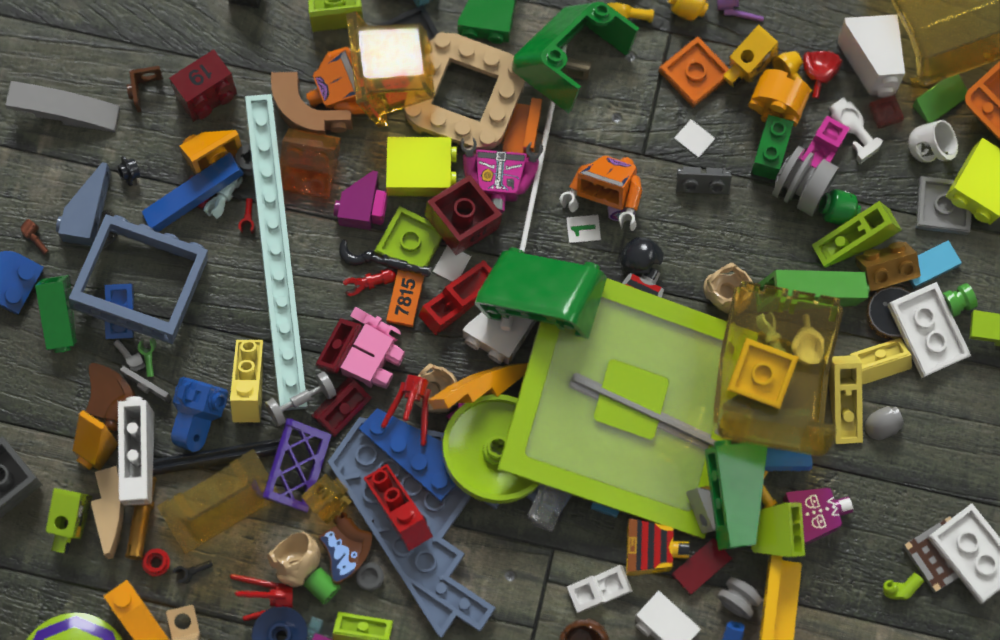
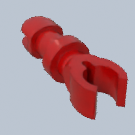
M392 269L381 270L378 274H365L364 278H347L343 281V284L347 286L349 283H354L355 288L352 291H346V295L354 296L365 288L371 290L375 288V285L391 283L395 280L396 274Z

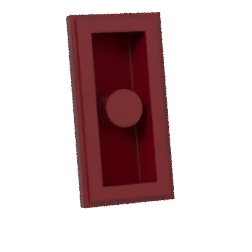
M340 318L315 365L327 374L337 373L362 325Z
M349 377L335 390L336 396L326 399L311 415L333 437L372 399L355 379Z

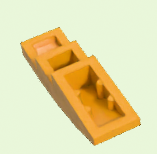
M528 363L493 367L472 374L446 387L428 401L433 409H448L456 402L473 403L484 395L494 394L498 397L525 375Z

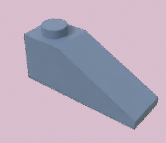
M107 163L99 165L65 206L63 215L58 217L56 232H58L63 242L92 246L98 233L112 173Z

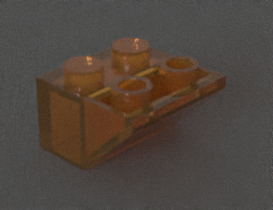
M289 128L282 140L280 157L283 190L330 198L339 159L341 138Z

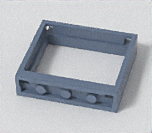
M106 214L70 294V309L173 345L208 261V250L198 243L181 241L173 234H161L155 232L147 225L139 224L138 226L128 222L122 216ZM109 232L194 261L169 322L83 293Z

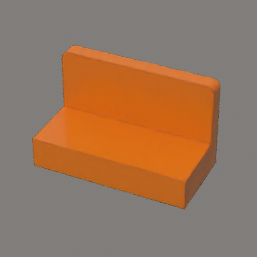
M532 98L531 105L517 103L505 132L503 152L526 153L528 144L532 142L530 149L534 153L542 110V99Z

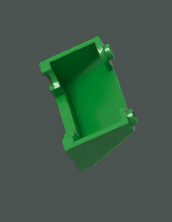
M511 247L509 250L502 251L478 291L474 304L489 319L501 321L502 317L509 319V316L554 324L560 330H565V328L575 329L574 335L576 337L589 339L607 277L600 270L599 265L591 262H585L582 265L525 254L524 251Z

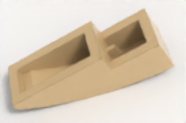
M117 466L95 472L101 498L90 501L103 554L108 559L114 558L124 521L125 506L119 501V469Z

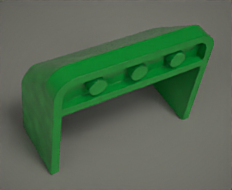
M603 2L572 5L563 8L515 54L512 62V69L516 75L568 114L573 109L581 85L562 72L567 63V55L561 49L587 26L627 56L639 31V27Z

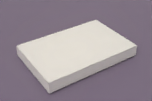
M937 282L887 304L921 378L971 356Z
M971 503L927 538L977 601L982 604L1000 590V537Z

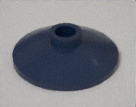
M284 606L273 607L263 612L256 620L252 630V640H278V634L281 632H286L287 637L285 640H307V624L304 618L294 609Z

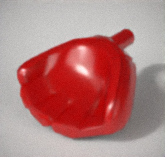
M830 51L807 52L804 54V70L809 78L815 81L812 98L818 99L822 83H828L839 71L843 63L839 55Z

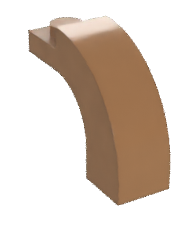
M271 72V88L277 111L284 122L294 131L312 139L326 140V130L342 133L353 129L351 111L316 110L302 101L300 98L298 72Z

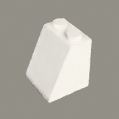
M898 15L844 18L837 37V44L869 95L889 97L896 94L905 75Z

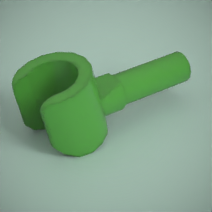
M154 338L150 339L151 349L144 347L143 339L138 344V351L144 355L147 377L154 376L152 365V352L156 348V340Z

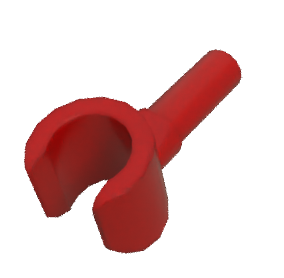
M251 198L246 199L244 218L238 224L241 233H243V225L246 223L252 225L251 233H254L256 230V226L252 221L253 199Z

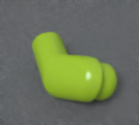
M913 573L905 583L887 580L883 584V593L892 600H908L924 583V580L917 573Z

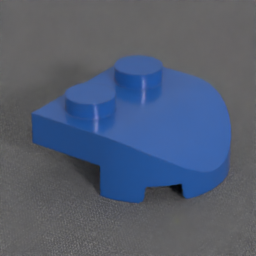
M0 252V306L18 315L44 267L17 252Z

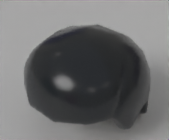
M636 237L623 248L620 254V262L628 274H649L653 264H662L664 252L652 239Z

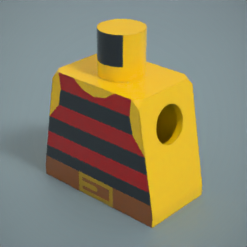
M629 519L627 524L626 576L671 571L673 558L689 559V542L673 541L674 530L672 527Z

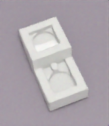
M622 565L567 586L577 613L633 592Z

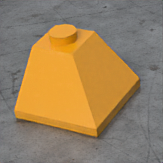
M228 130L201 132L198 135H191L179 147L183 157L196 175L229 152L235 159L236 153L242 147L237 131Z

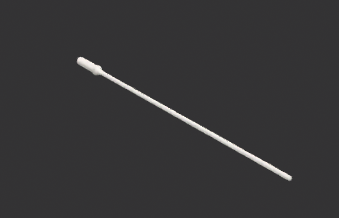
M567 44L561 49L565 53L567 49ZM551 100L542 139L543 152L538 158V169L534 177L520 250L524 252L555 103ZM509 316V319L502 318V330L510 331L512 329L514 316Z

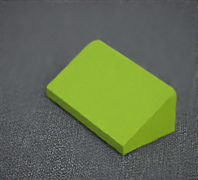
M338 612L332 640H390L393 621Z

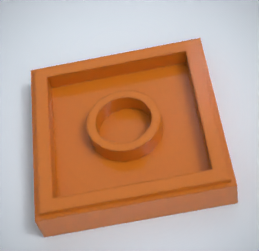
M697 36L660 66L658 71L694 108L726 82L723 75L729 68Z

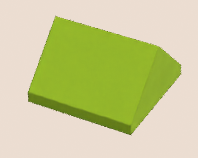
M308 0L312 32L364 26L361 0Z

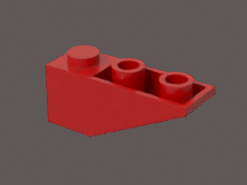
M388 464L364 477L366 484L408 551L433 537L423 515Z

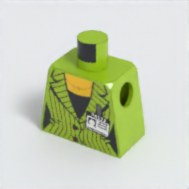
M54 488L46 526L47 533L55 534L51 551L68 554L71 538L81 539L92 495ZM66 519L68 520L67 528L64 527V522Z

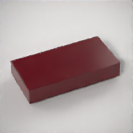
M713 538L674 571L672 576L691 596L728 564L732 558L725 550H718V543Z

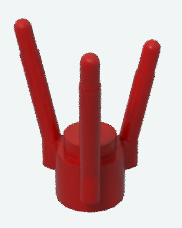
M407 375L406 382H401L399 392L390 406L381 427L385 428L404 393V398L408 399L403 421L408 420L413 403L420 402L422 398L421 445L425 446L428 399L431 392L430 389H427L429 381L419 376Z
M236 574L230 575V578L233 580L273 588L270 589V592L236 591L235 596L270 598V606H284L293 609V587L286 586L284 583H275ZM266 610L245 615L243 620L258 619Z

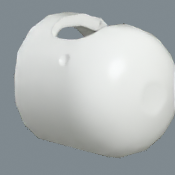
M939 120L916 127L910 133L908 147L912 156L918 161L928 163L934 161L936 157L941 161H949L956 157L958 152L957 139L953 128L946 121ZM922 143H924V146L930 145L934 155L922 156L926 155L929 150L924 149V151L921 152Z

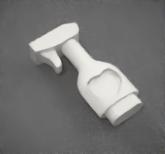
M842 98L829 108V111L832 113L831 117L849 127L848 133L855 134L865 145L862 147L856 141L852 144V147L857 152L856 160L861 164L878 152L883 140L880 138L873 139L863 127L864 119L862 114L851 101L847 102L845 98Z

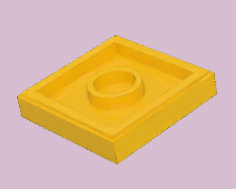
M746 338L727 390L780 409L799 357Z

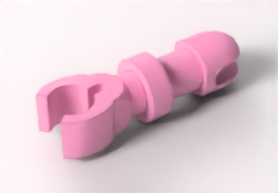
M357 307L354 308L350 315L363 324L366 323L393 338L394 341L398 339L390 336L392 331L401 335L399 329L382 322V318L379 316L375 318Z

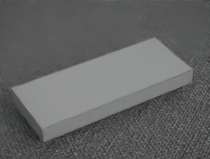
M122 366L120 369L123 376L138 384V389L146 394L151 392L168 403L172 399L169 393L128 368Z

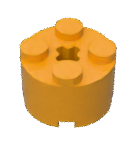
M765 70L758 80L748 106L762 116L761 120L766 123L769 114L793 121V127H796L811 91L808 84L797 76L795 81L787 78L788 72L782 70Z

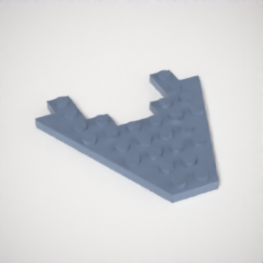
M359 417L328 460L329 466L438 637L443 638L456 617L478 632H481L496 608L451 578V575L464 558L465 553L443 539L471 499V496L456 486L440 503L359 431V427L367 420V418ZM427 430L428 435L442 441L444 433ZM388 464L423 515L433 535L432 538L408 551L364 480V477ZM541 484L526 497L558 518L573 495ZM485 502L486 504H488L489 506H491V507L494 508L495 510H496V509L499 507V505H500V504H496V503H488V502Z

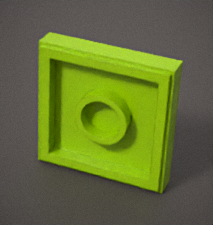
M399 206L374 252L380 257L387 254L388 258L393 257L405 260L409 264L420 267L428 266L443 238L427 219Z

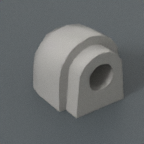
M886 406L872 413L865 421V431L868 436L881 440L897 434L904 424L899 409L896 406L893 408Z

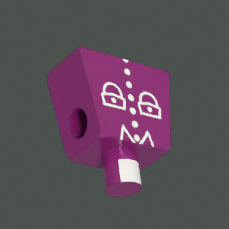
M830 488L787 492L783 497L784 503H802L805 546L839 530L842 526L840 516L853 513L850 498L844 497L834 500Z

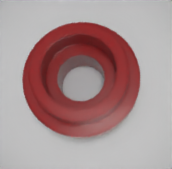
M151 549L143 556L142 567L150 576H162L169 570L170 557L162 549ZM154 559H161V565L159 567H152V561Z

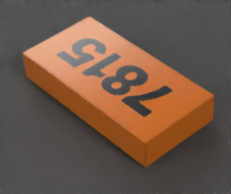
M397 271L386 319L387 323L413 328L424 276L409 271Z

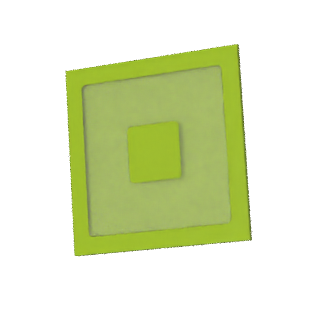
M607 278L589 339L576 337L574 335L575 329L565 328V330H560L554 324L539 323L497 470L659 525L672 527L674 530L700 539H705L706 533L703 534L700 530L686 491L709 486L705 449L714 446L582 386L572 379L574 376H578L716 441L731 440L733 432L718 410V407L739 395L728 391L727 387L745 339L757 341L758 332Z

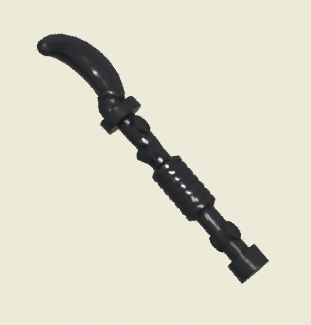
M343 239L340 243L339 253L341 259L348 265L358 266L364 262L371 264L373 261L378 264L388 265L389 268L421 273L424 277H429L431 274V267L424 265L420 267L409 264L405 260L393 257L388 258L387 254L379 257L374 255L372 250L364 251V254L362 253L361 255H354L347 248V240Z

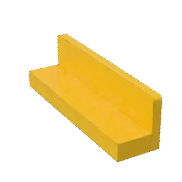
M771 555L769 557L759 640H794L801 563L782 560L783 556Z

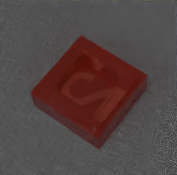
M895 95L869 104L878 129L904 120Z

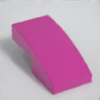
M826 116L801 161L804 162L808 154L812 152L814 153L812 167L816 168L823 159L831 163L850 128Z

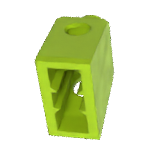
M783 503L761 509L756 545L751 546L752 551L784 557L805 556L802 503Z

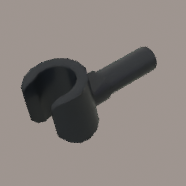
M209 560L190 568L177 566L172 572L176 574L184 570L185 577L176 582L187 584L191 581L192 575L212 567L213 564Z

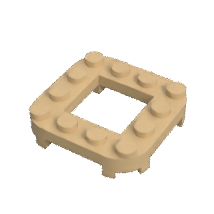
M438 33L426 46L404 99L405 116L412 129L420 134L423 131L437 137H451V142L461 145V139L464 138V146L467 148L473 146L474 137L477 143V150H491L496 146H500L525 85V81L516 75L512 69L514 55L458 34ZM451 62L497 79L480 122L432 104L446 69Z

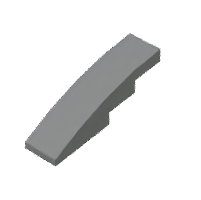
M15 81L10 83L5 105L9 110L34 113L35 117L60 120L63 125L111 132L116 130L120 106L102 100Z

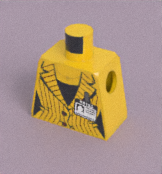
M758 25L729 57L731 68L723 75V78L732 87L742 78L750 83L778 56V41Z

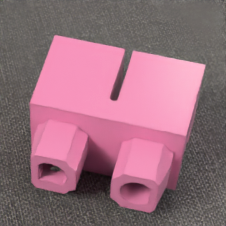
M365 323L354 342V347L350 349L340 367L342 375L355 378L370 388L374 384L387 389L393 374L382 368L386 361L399 367L405 357V352L394 345L393 338Z

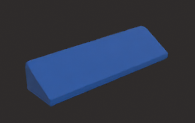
M229 152L142 211L149 227L155 232H159L243 176L244 173L233 155Z

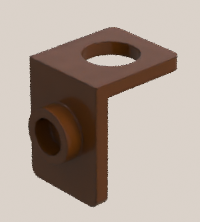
M160 66L129 70L131 84H127L129 100H134L137 112H142L138 83L162 80L163 74ZM154 73L151 76H142L143 74Z

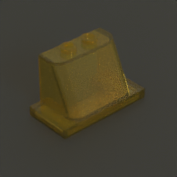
M356 11L346 14L356 103L378 128L388 125L387 113L435 98L433 83L435 68L430 60L432 46L427 38V32L421 24L368 26Z
M254 449L231 461L228 467L184 493L179 492L157 505L158 510L185 554L273 502L262 497L269 474ZM274 485L273 492L280 494Z

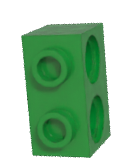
M768 114L752 167V174L776 180L794 124L793 121Z

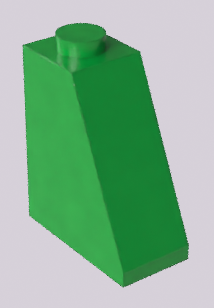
M70 276L44 278L35 285L46 350L54 349V353L70 351V346H74L77 342L74 311L70 309L69 304L71 294Z

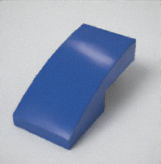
M133 284L104 285L106 301L134 310ZM105 321L106 339L134 338L133 330Z

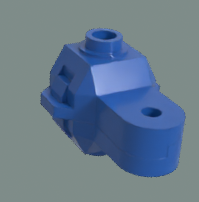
M187 377L179 379L173 398V404L178 410L171 433V440L175 446L192 452L199 451L204 446L211 422L222 417L229 393L227 389Z

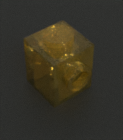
M324 474L301 495L314 514L327 524L352 502L346 494L349 490L339 478L333 480L327 474Z

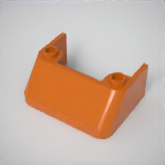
M1000 61L967 91L965 96L967 108L999 141Z

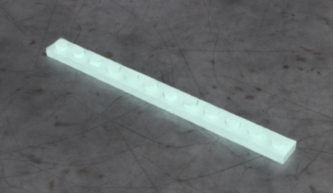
M272 94L245 96V108L279 407L290 402V398L306 389ZM307 402L296 408L292 406L287 410L307 409Z

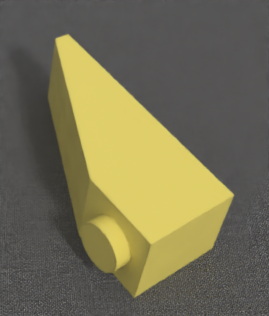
M856 355L828 357V361L831 363L828 372L835 444L863 443L862 362Z

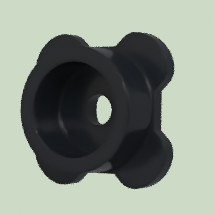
M122 156L121 163L117 167L119 176L123 181L126 180L129 186H133V180L140 178L138 165L133 158L127 160L125 156Z

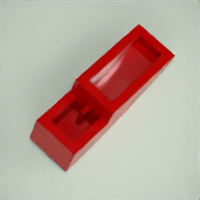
M483 260L445 286L442 293L424 304L418 315L419 318L435 335L440 333L475 305L477 293L492 268Z

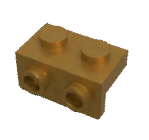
M894 242L889 247L879 250L870 249L862 255L855 256L857 267L866 273L870 291L921 276L917 252L906 242Z

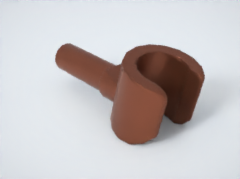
M27 219L21 226L22 234L34 242L43 255H46L49 250L35 235L39 227L33 221Z

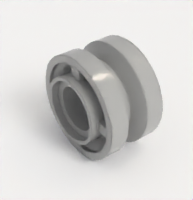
M730 577L726 582L728 590L722 589L717 597L729 611L739 617L750 619L754 613L751 606L758 607L763 600L752 586L740 579Z

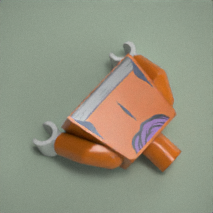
M355 40L352 42L351 48L343 47L326 54L319 69L313 74L317 88L306 94L309 103L313 107L324 103L331 110L351 111V115L371 114L372 111L378 116H384L388 113V108L381 109L378 107V104H385L387 102L385 97H378L375 103L370 101L373 99V95L359 63L360 60L365 58L366 49L357 51V49L362 47L361 41Z
M602 156L593 163L581 166L569 186L571 188L570 192H565L560 196V203L563 208L569 202L568 208L570 211H576L579 207L576 195L619 210L626 208V211L619 216V223L622 229L624 222L630 220V230L633 231L636 228L634 211L638 210L642 195L641 179L637 176V167L634 165V162L628 157L618 160L609 156Z

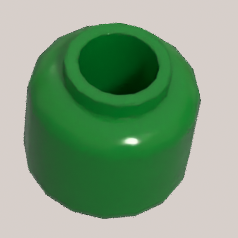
M832 189L828 193H824L819 203V213L822 214L824 221L839 226L861 212V206L858 205L856 195L840 189Z

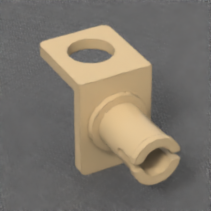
M193 605L171 609L166 612L172 637L171 640L200 639V630ZM181 613L187 614L191 619V624L186 629H179L175 625V617Z

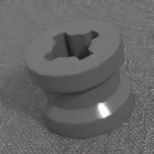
M244 145L236 153V162L244 175L253 176L250 145Z

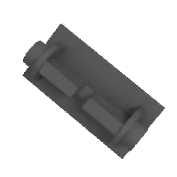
M682 166V168H677L676 192L729 194L732 178L731 171L726 170L724 167L706 168V173H701V167Z

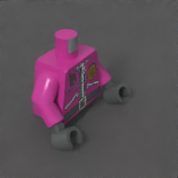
M474 137V144L470 148L464 146V138H462L460 144L465 152L463 155L465 177L471 175L498 210L504 213L505 202L517 201L518 195L524 194L534 182L539 164L537 157L542 154L543 145H540L539 153L531 151L532 142L528 144L526 153L477 150V143Z

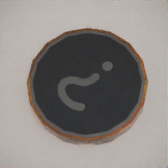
M888 286L879 289L872 295L866 307V314L870 328L877 335L891 340L902 339L887 304L910 294V291L898 286Z

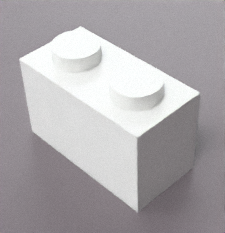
M660 591L635 616V620L638 622L636 627L645 636L648 637L651 634L656 640H693L701 630Z

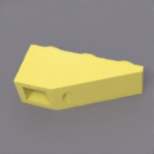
M236 340L230 394L233 422H260L263 384V340Z

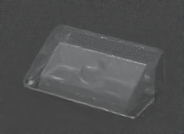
M541 484L528 514V518L533 526L552 532L568 493Z

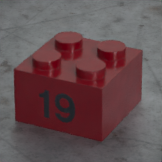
M214 49L169 77L177 100L193 122L207 117L214 108L220 104L225 105L234 98V95L237 94L231 72Z
M468 175L428 200L424 216L454 254L458 255L499 229L502 213L474 178Z

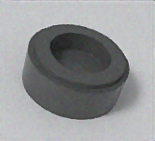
M369 562L363 564L356 572V581L362 590L373 592L382 586L384 574L379 565Z

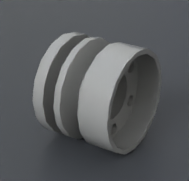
M798 146L782 165L776 177L772 195L779 198L784 189H787L784 202L788 203L796 194L800 196L797 209L813 216L819 207L823 194L828 192L839 167L825 159L816 168L812 167L814 153L810 152L803 162L801 158L805 149Z

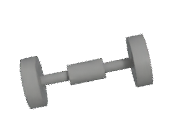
M324 371L316 375L318 387L290 398V402L281 407L273 398L265 402L267 410L277 426L286 422L283 411L292 406L296 408L312 399L311 396L320 391L323 392L327 399L336 396L335 388Z

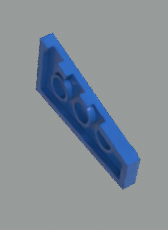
M377 408L359 427V431L441 503L457 486L445 468L442 457V441L427 434L426 445L422 446L421 430L393 416L387 426L382 428L381 424L387 413Z

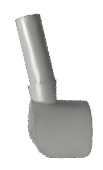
M119 340L114 342L116 348L126 359L131 371L135 372L145 367L139 352L131 356L130 352Z

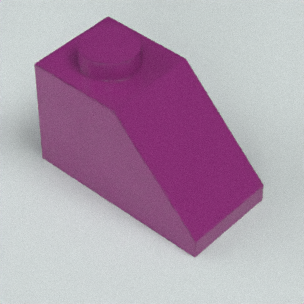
M371 171L342 191L340 201L336 200L334 206V216H337L339 226L371 230L372 209L379 184L378 171Z

